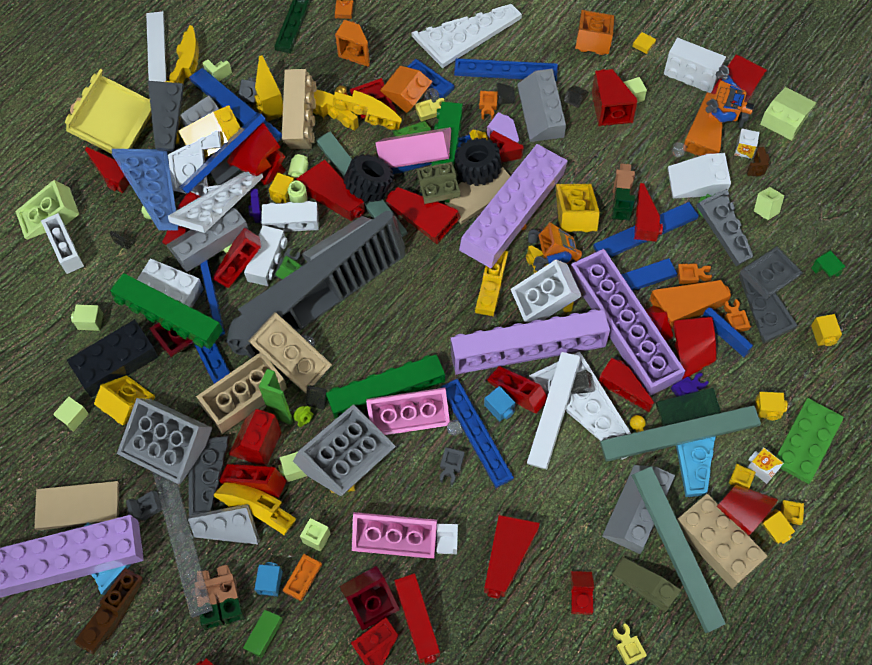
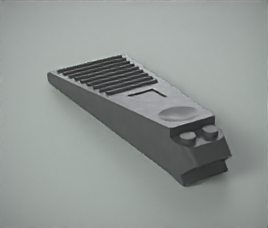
M391 211L381 213L240 307L238 310L241 315L232 320L227 336V344L232 351L238 355L249 356L250 359L260 352L248 340L274 312L298 332L406 255L405 245L395 215Z

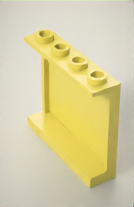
M100 69L97 74L94 73L91 77L90 86L84 88L82 99L76 101L72 115L68 114L66 117V131L111 154L112 149H132L152 115L150 99L102 76L103 70Z

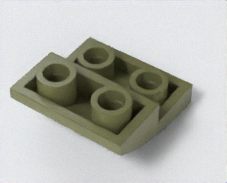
M452 162L416 169L424 204L461 197Z

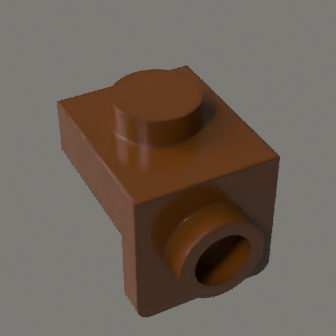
M757 147L753 157L754 163H750L747 176L757 177L765 175L769 166V155L766 154L765 147Z

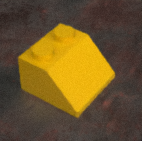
M126 375L100 385L94 405L115 419L117 423L125 425L129 421L136 398L154 400L155 395Z

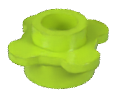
M301 406L294 412L293 417L298 422L297 425L299 427H303L313 418L314 414L310 412L311 408L309 406Z

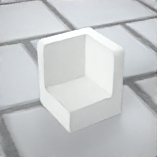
M437 524V554H457L458 524Z

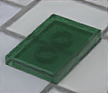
M714 388L656 402L662 426L721 413Z

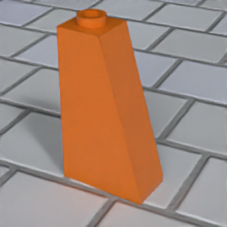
M706 93L685 139L682 150L698 156L720 152L722 122L716 118L708 117L709 113L706 112V107H708L706 102L714 99L716 94Z
M722 280L656 289L652 291L649 300L653 306L667 312L672 329L674 320L695 319L703 315L709 307L715 310L724 306L725 301H729L731 292L728 286L723 284Z

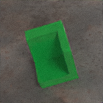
M830 250L817 258L811 269L816 274L824 270L829 277L834 275L838 277L846 266Z

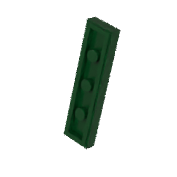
M292 0L274 46L276 51L292 52L310 6V0Z

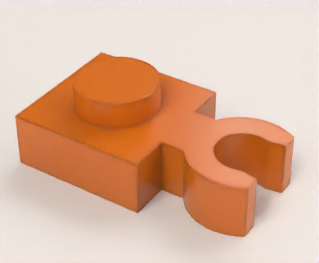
M480 91L479 109H482L481 119H484L485 114H490L491 120H493L494 110H497L496 91Z
M678 264L679 284H698L699 279L705 282L711 281L712 275L704 273L710 272L711 266L698 268L697 264Z
M737 299L734 300L733 304L735 307H731L728 301H725L726 322L738 332L749 330L751 326L745 310L739 311L738 309L740 306Z

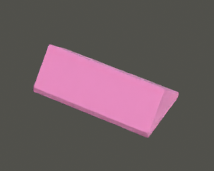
M451 128L383 138L375 142L378 158L388 164L389 168L449 159Z
M445 388L366 399L369 420L384 435L450 425Z
M353 513L352 551L434 559L437 520Z

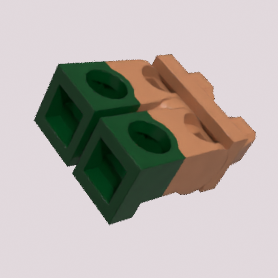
M620 164L619 170H616L612 191L614 193L612 219L630 221L635 195L630 194L635 171H631L630 164Z
M228 565L217 568V578L211 579L210 572L206 570L197 573L198 583H195L200 623L204 630L223 626V620L226 624L245 620L236 579Z

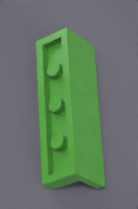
M267 369L259 384L269 413L274 414L277 420L292 425L293 419L284 393L281 391L276 373Z

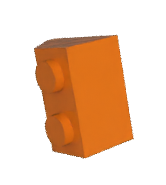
M343 20L335 34L338 57L369 67L368 42L360 25Z
M399 66L380 91L403 111L408 113L432 81L419 70Z

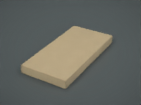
M502 167L498 178L493 179L491 183H486V185L479 184V186H475L474 184L468 185L467 182H461L458 184L461 197L450 199V203H441L459 211L461 218L458 222L462 225L486 208L510 178V175Z
M276 312L248 340L304 393H307L332 366L325 357Z
M118 481L36 489L34 527L36 530L85 526L87 523L92 525L119 518Z

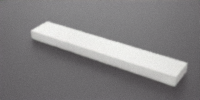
M146 13L149 81L165 82L167 81L164 13Z
M561 352L529 454L528 465L548 469L581 361L580 356Z

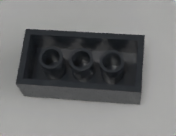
M134 319L67 359V362L88 395L92 398L98 394L100 385L126 375L128 376L159 356Z

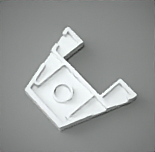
M214 131L212 134L168 154L173 191L185 193L179 187L205 163L204 150L222 147L220 131ZM206 176L190 192L203 196L220 185L208 187Z

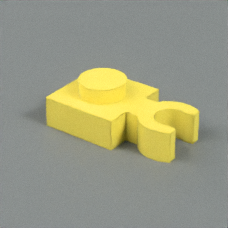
M439 98L434 103L430 99L415 104V110L420 121L437 117V109H441L440 105L444 102V98Z
M625 623L622 626L625 634H619L616 628L613 629L612 633L617 640L621 641L616 647L625 664L631 665L647 655L637 636L630 638V628Z

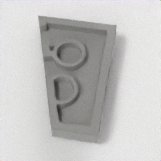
M249 504L190 515L188 518L195 538L259 544L260 542Z

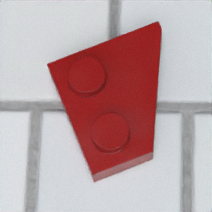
M384 618L351 642V645L365 665H383L398 634L388 619Z

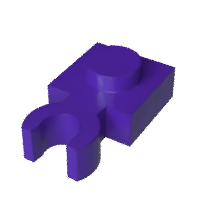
M251 189V206H248L250 217H254L255 223L262 222V213L258 189Z
M702 373L696 374L692 381L689 377H686L672 385L671 390L682 404L699 394L698 389L702 390L707 387L708 381L704 383L698 381L702 377Z

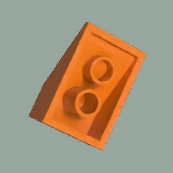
M581 10L575 49L581 52L591 51L599 55L609 54L613 38L614 15Z

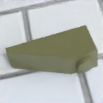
M623 558L612 574L665 613L681 591L665 578L626 558Z

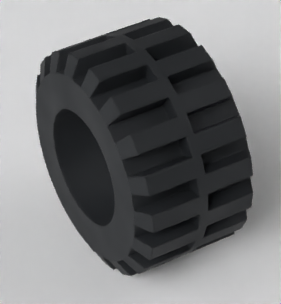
M469 139L466 143L463 142L455 153L458 176L464 183L467 182L468 185H486L488 182H493V179H497L498 174L501 173L500 150L497 148V144L493 143L490 139Z
M360 154L352 158L344 176V184L346 189L350 190V193L358 199L361 198L363 201L368 200L370 202L380 201L385 197L393 181V171L382 159L380 160L378 157H373L369 154Z

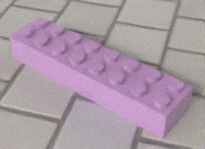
M536 144L462 236L459 251L492 268L564 175L568 160Z
M602 249L572 263L570 271L579 291L592 310L605 311L611 341L649 396L681 381L685 373L684 368L606 251Z
M594 309L587 313H573L561 318L556 316L544 321L534 320L528 324L517 323L506 328L496 327L489 331L479 330L473 334H458L451 337V357L455 375L559 356L561 352L570 354L606 347L610 329L605 311Z
M127 515L0 548V598L144 561L139 521L132 515Z

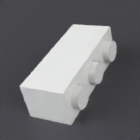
M317 202L263 204L262 226L284 230V232L319 230Z
M57 213L41 220L56 256L66 274L84 267L60 215Z
M262 226L259 234L261 248L248 263L244 273L248 282L269 286L270 280L274 279L275 267L281 259L282 249L286 248L287 238L285 237L284 230Z

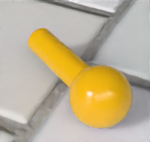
M640 415L633 416L630 419L631 428L636 430V433L644 431L645 419Z

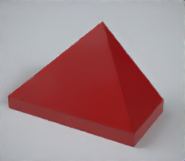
M656 306L645 309L664 340L667 341L673 338L667 312Z

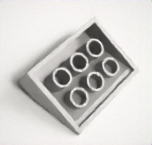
M136 398L117 454L177 484H181L206 447L212 427L152 399Z
M353 404L302 447L296 454L293 462L308 477L342 496L396 446Z

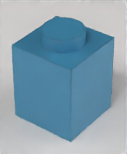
M500 386L484 399V406L499 422L504 418H510L515 412V402Z
M266 562L265 565L259 564L255 584L257 594L279 596L282 570L278 564Z

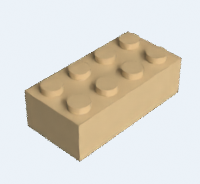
M287 69L284 74L282 140L290 149H312V143L315 140L312 127L315 126L313 109L316 108L314 92H316L317 86L306 69Z
M261 352L196 396L202 408L222 434L249 416L255 409L265 405L259 384L267 369L275 371L281 391L287 389L284 378Z
M706 494L680 516L677 521L690 545L733 589L768 556L740 527L717 508L718 504Z

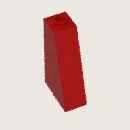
M323 160L296 178V181H300L305 185L308 196L350 221L361 217L365 212L364 201L361 198L358 199L350 193V190L346 189L342 177L326 160Z
M399 187L391 191L386 199L389 208L436 244L445 237L461 218L457 209L439 202L424 204L422 196Z
M502 515L498 516L484 587V593H487V596L497 599L500 596L505 597L538 533L540 523Z
M414 573L396 579L394 582L419 662H424L425 665L434 663L440 657V651L416 575Z

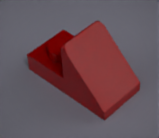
M493 130L490 134V140L496 143L497 148L500 150L501 163L518 160L523 157V145Z
M279 149L266 157L271 167L262 172L263 178L260 181L264 185L272 182L277 173L283 174L286 171L281 165L285 156Z
M571 571V614H593L594 581L592 572Z

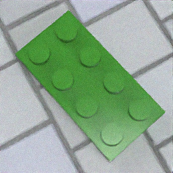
M807 398L776 455L783 462L780 469L810 484L844 417Z

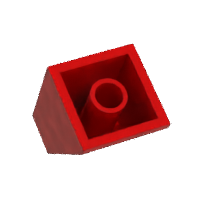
M613 69L595 71L592 97L598 126L633 123L638 102L637 98Z
M255 409L245 418L229 455L267 467L282 433L276 416Z

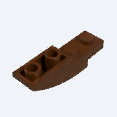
M126 568L122 571L100 601L101 606L74 641L77 646L94 655L105 639L108 640L132 603L143 577Z

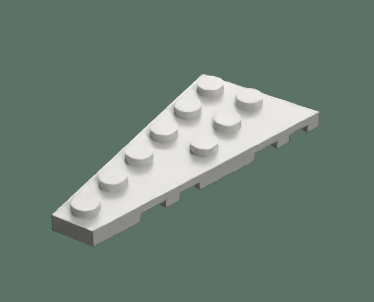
M243 172L168 215L169 222L205 233L263 178V174L254 176L249 172Z
M580 351L573 354L580 356L581 361L565 411L600 441L631 434ZM558 362L528 377L529 380L540 384L546 395L549 393Z

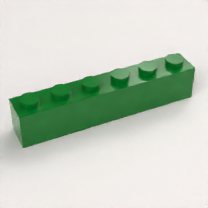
M442 102L441 109H437V119L439 121L435 123L434 130L451 128L449 159L430 162L432 163L431 166L452 162L455 169V153L457 152L463 103ZM448 199V200H442V201H439V202H449V203H450V199Z
M125 273L121 275L110 290L114 297L113 300L117 304L128 306L132 312L145 315L151 322H159L166 330L170 331L172 329L176 331L180 337L193 340V343L201 348L204 346L211 349L223 332L218 321Z
M437 354L433 356L427 355L419 361L407 362L399 368H390L384 373L372 374L364 380L352 381L347 386L332 388L326 393L333 417L337 419L353 404L360 411L367 410L366 399L418 392L444 383L445 373Z

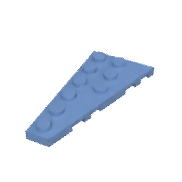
M112 149L114 159L158 230H178V225L170 223L168 215L174 213L176 207L167 151L156 149Z

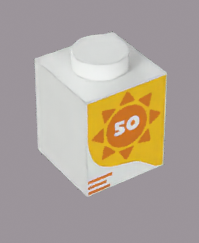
M741 129L734 155L752 159L757 148L759 132Z
M765 448L759 453L755 451L748 459L751 462L748 469L755 471V475L766 484L783 465L782 461Z

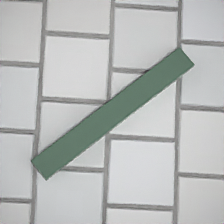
M330 131L315 139L316 144L344 179L352 159ZM383 199L374 202L364 201V206L373 219L385 211H391ZM396 218L401 236L404 237L407 235V231Z
M749 406L600 441V446L607 462L758 427L761 425L755 406Z
M652 466L631 475L704 632L709 633L725 625L722 614Z

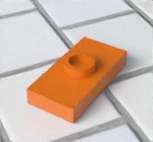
M336 0L335 18L352 19L354 0Z
M303 554L282 591L302 602L322 563Z

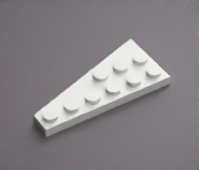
M512 4L492 9V12L483 14L481 12L471 18L463 17L442 23V26L436 28L428 27L422 32L414 31L412 32V37L444 68L455 61L456 58H460L520 20L522 14Z

